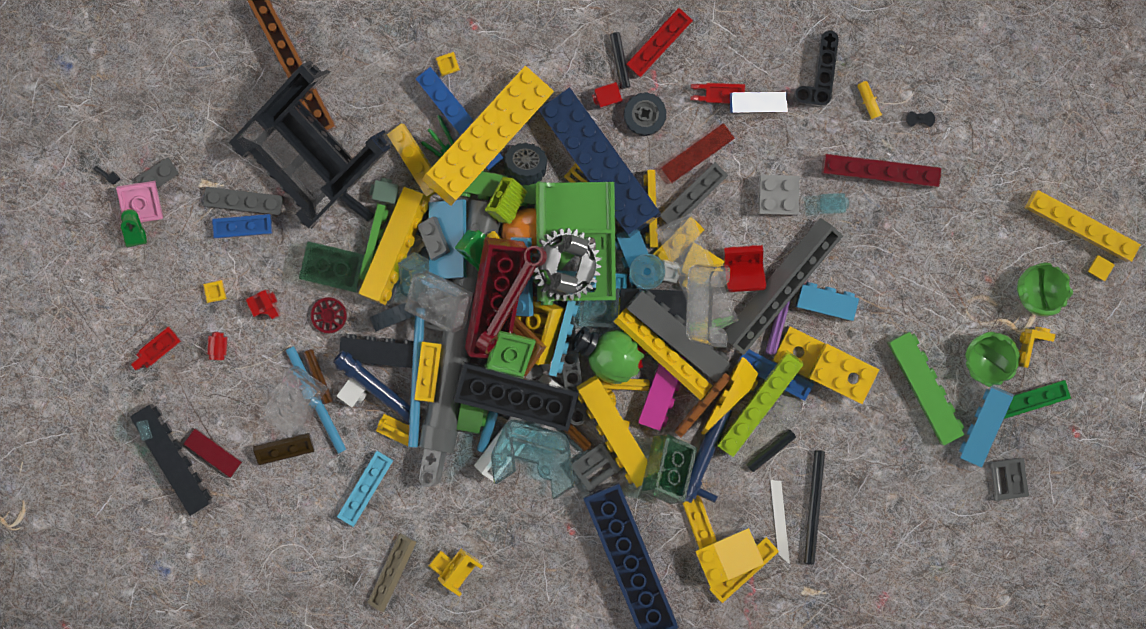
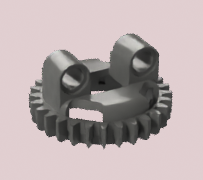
M560 228L558 229V234L555 230H552L551 236L548 234L544 235L546 241L538 240L541 248L546 251L547 259L542 266L535 268L534 272L537 275L533 276L532 279H539L536 286L543 285L541 292L548 290L547 296L551 297L554 294L555 300H558L560 295L562 301H566L567 296L571 301L574 300V295L576 298H581L580 292L587 295L586 288L593 289L590 283L598 282L594 276L600 275L596 268L602 267L596 263V261L601 260L600 257L595 256L599 250L592 249L596 244H589L591 238H584V232L577 235V229H574L571 233L570 228H566L564 233L563 229ZM559 238H563L562 242L556 244L553 247L549 246L555 243L556 241H559ZM537 250V253L531 254V256L536 258L535 261H532L533 263H537L541 258L539 250ZM562 252L581 257L575 277L556 272ZM540 270H545L547 272V275L551 280V284L546 283L548 280L546 279L544 273L540 272Z

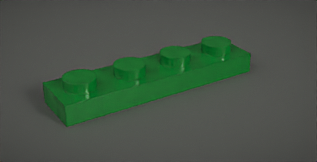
M1066 380L1014 395L1004 419L1071 399Z

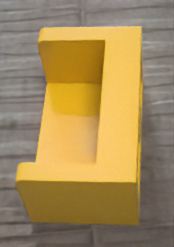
M461 548L438 577V580L444 587L460 597L462 593L458 588L475 566L481 569L483 565L478 559Z

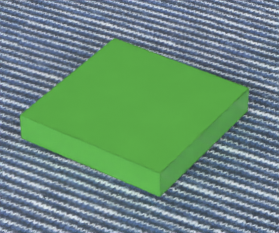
M500 331L497 336L498 341L489 354L486 368L524 377L536 342L535 339Z

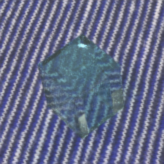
M845 193L820 195L821 214L846 213V209H849V198L845 197Z

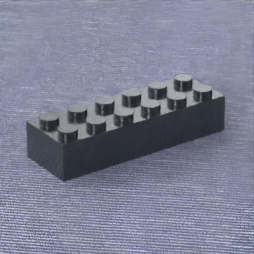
M463 361L453 400L465 405L569 431L579 393L567 388L487 369L486 367Z

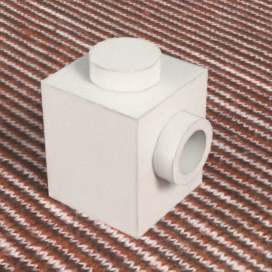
M349 378L337 397L353 408L357 402L362 403L367 393L364 387L353 378Z

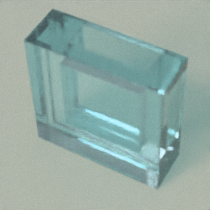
M148 421L136 422L141 440L151 439L152 434Z

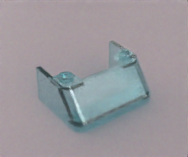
M510 420L504 425L491 453L494 484H498L516 472L515 459L537 464L539 476L551 483L553 499L558 498L575 487L570 444L568 438L563 433L517 420Z

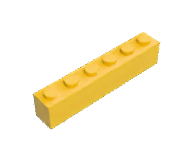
M403 187L359 291V294L383 305H386L387 301L390 300L394 284L399 280V272L402 265L407 261V253L414 244L415 234L419 230L418 225L422 223L423 215L429 209L430 198L426 197L425 194Z
M1039 190L1033 191L1025 206V209L1125 262H1132L1141 246L1136 241Z
M595 375L576 387L579 391L578 399L581 404L584 402L587 404V414L591 420L596 419L598 423L595 426L601 436L605 434L608 439L605 444L610 452L615 451L618 457L615 460L620 469L623 467L626 469L625 477L629 484L634 483L636 488L656 477L655 472L598 377Z

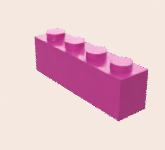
M660 363L656 369L638 423L659 431L661 427H666L669 418L666 416L667 410L672 409L675 402L672 396L674 391H678L681 382Z

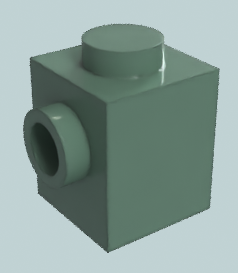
M381 178L380 181L375 180V184H371L369 195H372V200L396 204L400 185L393 184L391 179Z

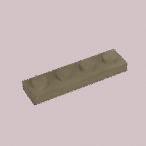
M401 533L367 602L378 611H385L416 545V541Z

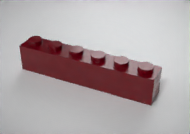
M825 154L823 155L821 174L938 188L940 187L942 168Z

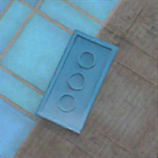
M456 200L452 206L446 201L429 202V218L437 217L450 250L449 253L435 261L431 260L429 256V280L467 278L466 259L454 248L466 233V200Z

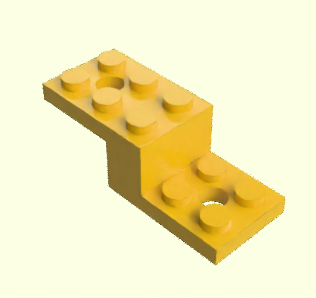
M789 326L772 361L778 363L787 350L793 354L794 348L800 346L803 348L804 354L799 359L803 361L804 365L798 374L863 404L880 369ZM850 373L858 375L857 383H849L848 375Z

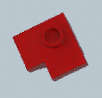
M265 289L245 299L253 317L267 314L271 319H276L281 316L275 304L278 300L274 292L270 293L269 290Z

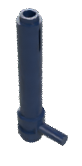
M342 350L335 357L333 363L338 371L343 370L348 378H353L408 424L410 423V405L366 370L360 361L354 360L349 352L345 353Z
M730 410L705 434L691 468L683 478L684 483L678 489V498L692 503L693 499L695 500L698 495L711 502H716L717 495L701 489L702 479L733 411Z

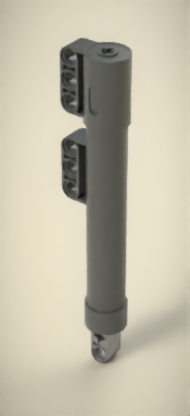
M460 197L457 199L466 200V232L467 230H479L486 237L491 231L499 234L501 222H498L485 211L489 202ZM467 260V278L444 279L445 283L442 287L438 285L439 280H430L424 309V325L431 329L443 331L434 402L428 403L425 423L422 424L418 442L419 447L425 448L419 474V481L425 487L436 486L440 483L446 453H454L458 435L457 424L461 403L454 402L453 397L463 361L468 363L471 361L465 345L479 273ZM437 296L441 299V303L438 306L434 303ZM433 315L437 317L435 325H432L430 322ZM432 456H434V458H437L436 462H434V460H431ZM429 473L433 475V481L431 483L427 481V475Z

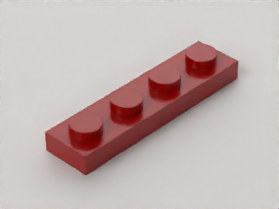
M678 8L626 65L641 78L693 20Z

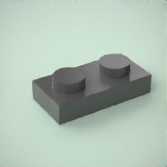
M168 157L138 176L136 180L138 183L155 181L157 188H159L180 173Z
M433 216L418 225L431 260L435 261L450 252L437 217Z

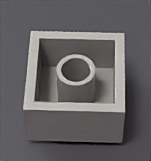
M760 175L758 215H799L800 176Z

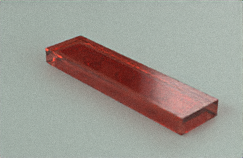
M723 123L662 166L661 169L669 181L673 183L735 138Z

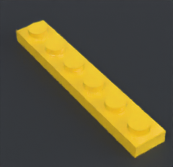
M627 308L613 321L698 399L701 400L710 390L712 385Z

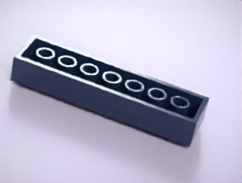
M570 87L538 109L589 182H614L615 218L629 237L661 216L658 208Z
M618 482L584 496L583 499L637 629L679 628L620 483Z

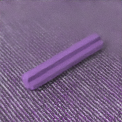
M790 301L774 319L766 348L767 354L776 355Z

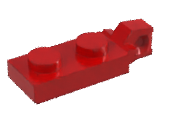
M168 326L136 354L138 359L131 366L135 370H139L144 365L148 368L182 341Z

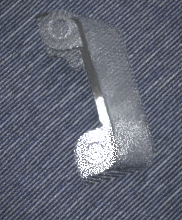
M694 264L688 271L686 336L691 342L714 347H727L726 331L716 327V323H712L713 287H723L729 282L730 267L728 265Z

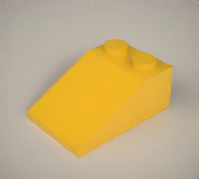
M749 528L695 551L710 587L764 564Z

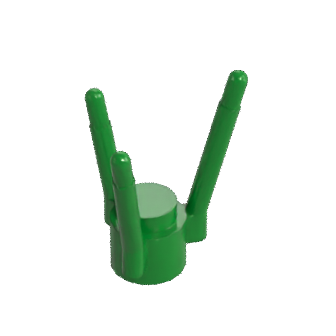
M438 115L437 118L452 146L455 142L441 116ZM429 128L428 132L442 149L438 152L424 141L421 144L441 158L451 146L449 143L445 146Z

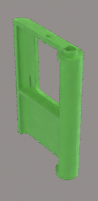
M614 182L536 183V246L541 247L538 240L546 241L544 235L548 234L551 236L552 230H555L558 234V229L562 228L565 233V229L570 228L571 233L574 229H577V235L584 232V237L594 238L596 250H599L596 257H600L601 260L596 261V263L602 267L596 268V271L600 273L599 276H596L598 281L596 283V290L594 292H587V295L580 292L581 298H576L574 295V300L572 301L616 300ZM556 242L553 243L552 245H549V246H550V247L555 246V245H556ZM540 270V272H543L546 279L548 280L546 283L551 284V280L548 277L547 272L545 270ZM543 285L537 286V301H541V305H553V301H562L561 295L558 300H555L554 294L551 297L547 296L548 290L541 292Z

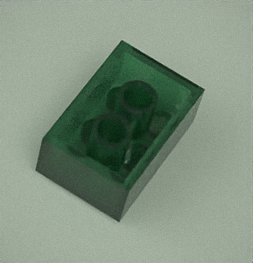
M307 241L299 279L358 293L365 255Z
M668 434L653 436L641 492L669 504L684 503L697 447Z

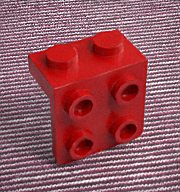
M763 245L724 248V270L727 290L729 292L766 289Z

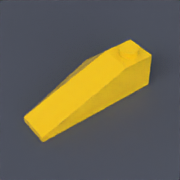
M742 357L730 374L731 379L723 388L701 431L702 434L705 435L750 390L754 391L758 383L756 380L758 372L747 359Z

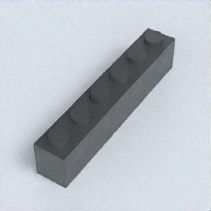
M640 289L625 307L712 380L717 382L731 366L728 362L729 357L722 351L717 353L713 349L715 345L708 339L704 341L698 337L700 333L692 326L688 329L684 325L685 320L679 315L673 316L668 312L670 308L663 302L658 304L653 300L656 296L646 289L644 292Z

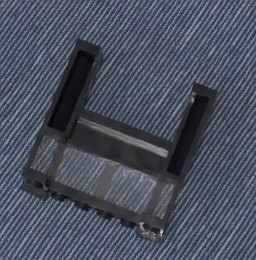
M311 61L301 64L228 142L234 152L241 157L244 156L246 158L253 155L254 160L267 170L268 175L280 184L281 189L293 198L294 203L301 207L295 215L299 218L301 224L307 226L308 229H312L391 148L390 144L386 145L387 141L383 136L386 133L384 129L370 137L365 142L364 148L352 158L310 113L302 102L331 72L329 70H319L316 65L312 66L313 62Z

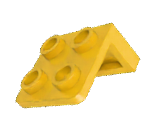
M1035 326V330L1025 328V331L1021 332L1019 341L1022 343L1021 350L1019 351L1020 367L1028 368L1035 338L1054 342L1056 334L1050 333L1051 329Z

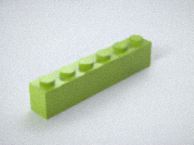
M787 350L721 437L718 447L732 457L736 455L804 365L803 361Z

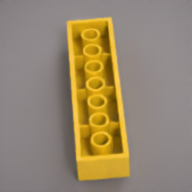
M525 65L426 173L422 181L452 206L554 91Z

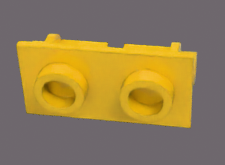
M383 414L377 425L376 432L408 446L409 425Z

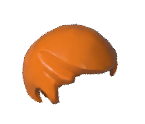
M527 208L517 211L512 223H503L501 239L511 240V237L532 238V246H536V209Z

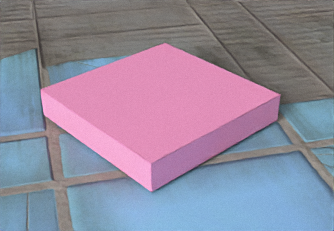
M155 181L117 186L116 190L121 213L127 209L135 210L141 222L163 219Z

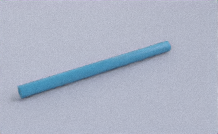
M415 311L408 447H418L420 401L414 400L421 343L424 340L425 311Z

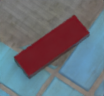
M197 428L192 431L184 443L185 446L230 478L242 464L241 460Z

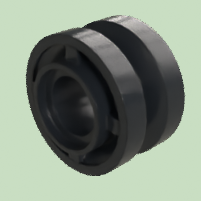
M585 326L575 335L572 351L578 353L581 350V355L588 357L598 343L599 333L595 331L589 333L590 329Z

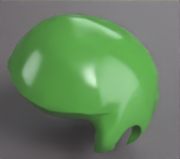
M1046 262L1026 269L1017 283V293L1022 305L1027 311L1039 317H1049L1059 313L1062 307L1067 306V300L1073 295V290L1069 285V275L1063 273L1059 267H1053L1051 263Z
M608 331L598 338L594 351L589 355V364L592 371L602 381L610 384H621L628 382L631 377L639 373L638 364L640 359L644 358V354L637 349V342L632 341L631 337L624 331Z
M986 332L974 338L968 345L965 354L967 360L966 367L969 369L970 376L988 387L1001 385L1004 381L1012 379L1020 362V354L1015 342L1010 337L996 332Z

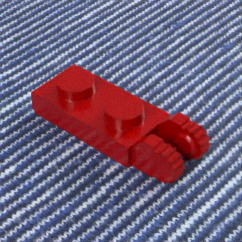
M691 84V89L693 90L706 89V96L693 95L690 96V101L730 104V93H745V84Z

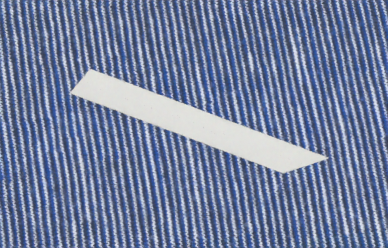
M770 480L778 554L790 564L781 481Z

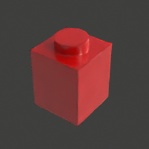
M617 82L594 89L595 94L592 95L595 106L599 105L600 109L623 101Z

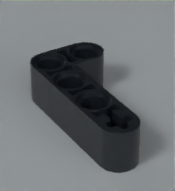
M828 30L820 37L814 86H800L794 91L793 99L797 104L824 107L831 101L839 37L835 31ZM829 35L830 39L833 40V42L830 43L829 50H823L827 48L828 43L824 39H826ZM822 55H829L831 63H823ZM820 74H827L829 82L822 83L819 79ZM798 91H805L808 96L807 99L800 100L798 98ZM824 93L827 97L826 102H819L817 94Z

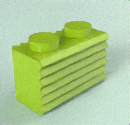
M502 177L485 211L498 222L510 224L516 217L517 210L521 206L520 204L524 202L528 192L513 178Z

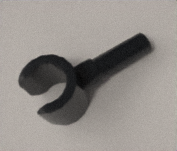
M98 166L94 167V170L105 177L109 183L114 185L120 180V177L114 171L108 174Z

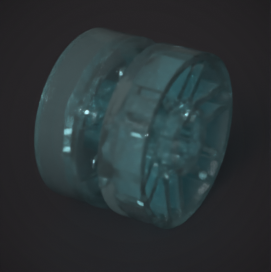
M642 254L632 261L629 267V276L632 283L638 288L645 290L653 289L663 281L665 266L659 257L653 254ZM645 268L650 269L649 275H644Z

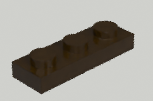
M305 433L253 446V452L259 466L315 452L310 433Z

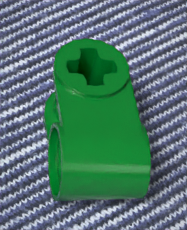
M132 209L122 212L121 230L126 247L147 244L146 233L138 213Z

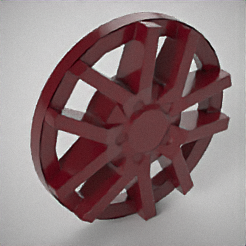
M332 297L322 298L312 307L311 321L317 330L323 333H335L345 325L347 311L343 303L338 299ZM328 300L335 301V303L330 307ZM323 301H325L327 305V308L323 309L322 305L320 304ZM338 303L341 308L335 311L333 308ZM319 306L322 312H315L316 307ZM341 310H343V312H344V317H342V316H340V315H337V314H338ZM321 314V319H314V315ZM337 317L343 319L342 324L335 321ZM323 321L322 328L316 322ZM326 323H330L329 330H324ZM333 323L339 326L338 328L332 330Z

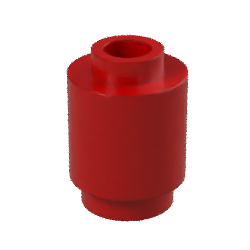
M212 332V335H208L207 354L210 360H224L225 355H227L228 337L224 336V332Z

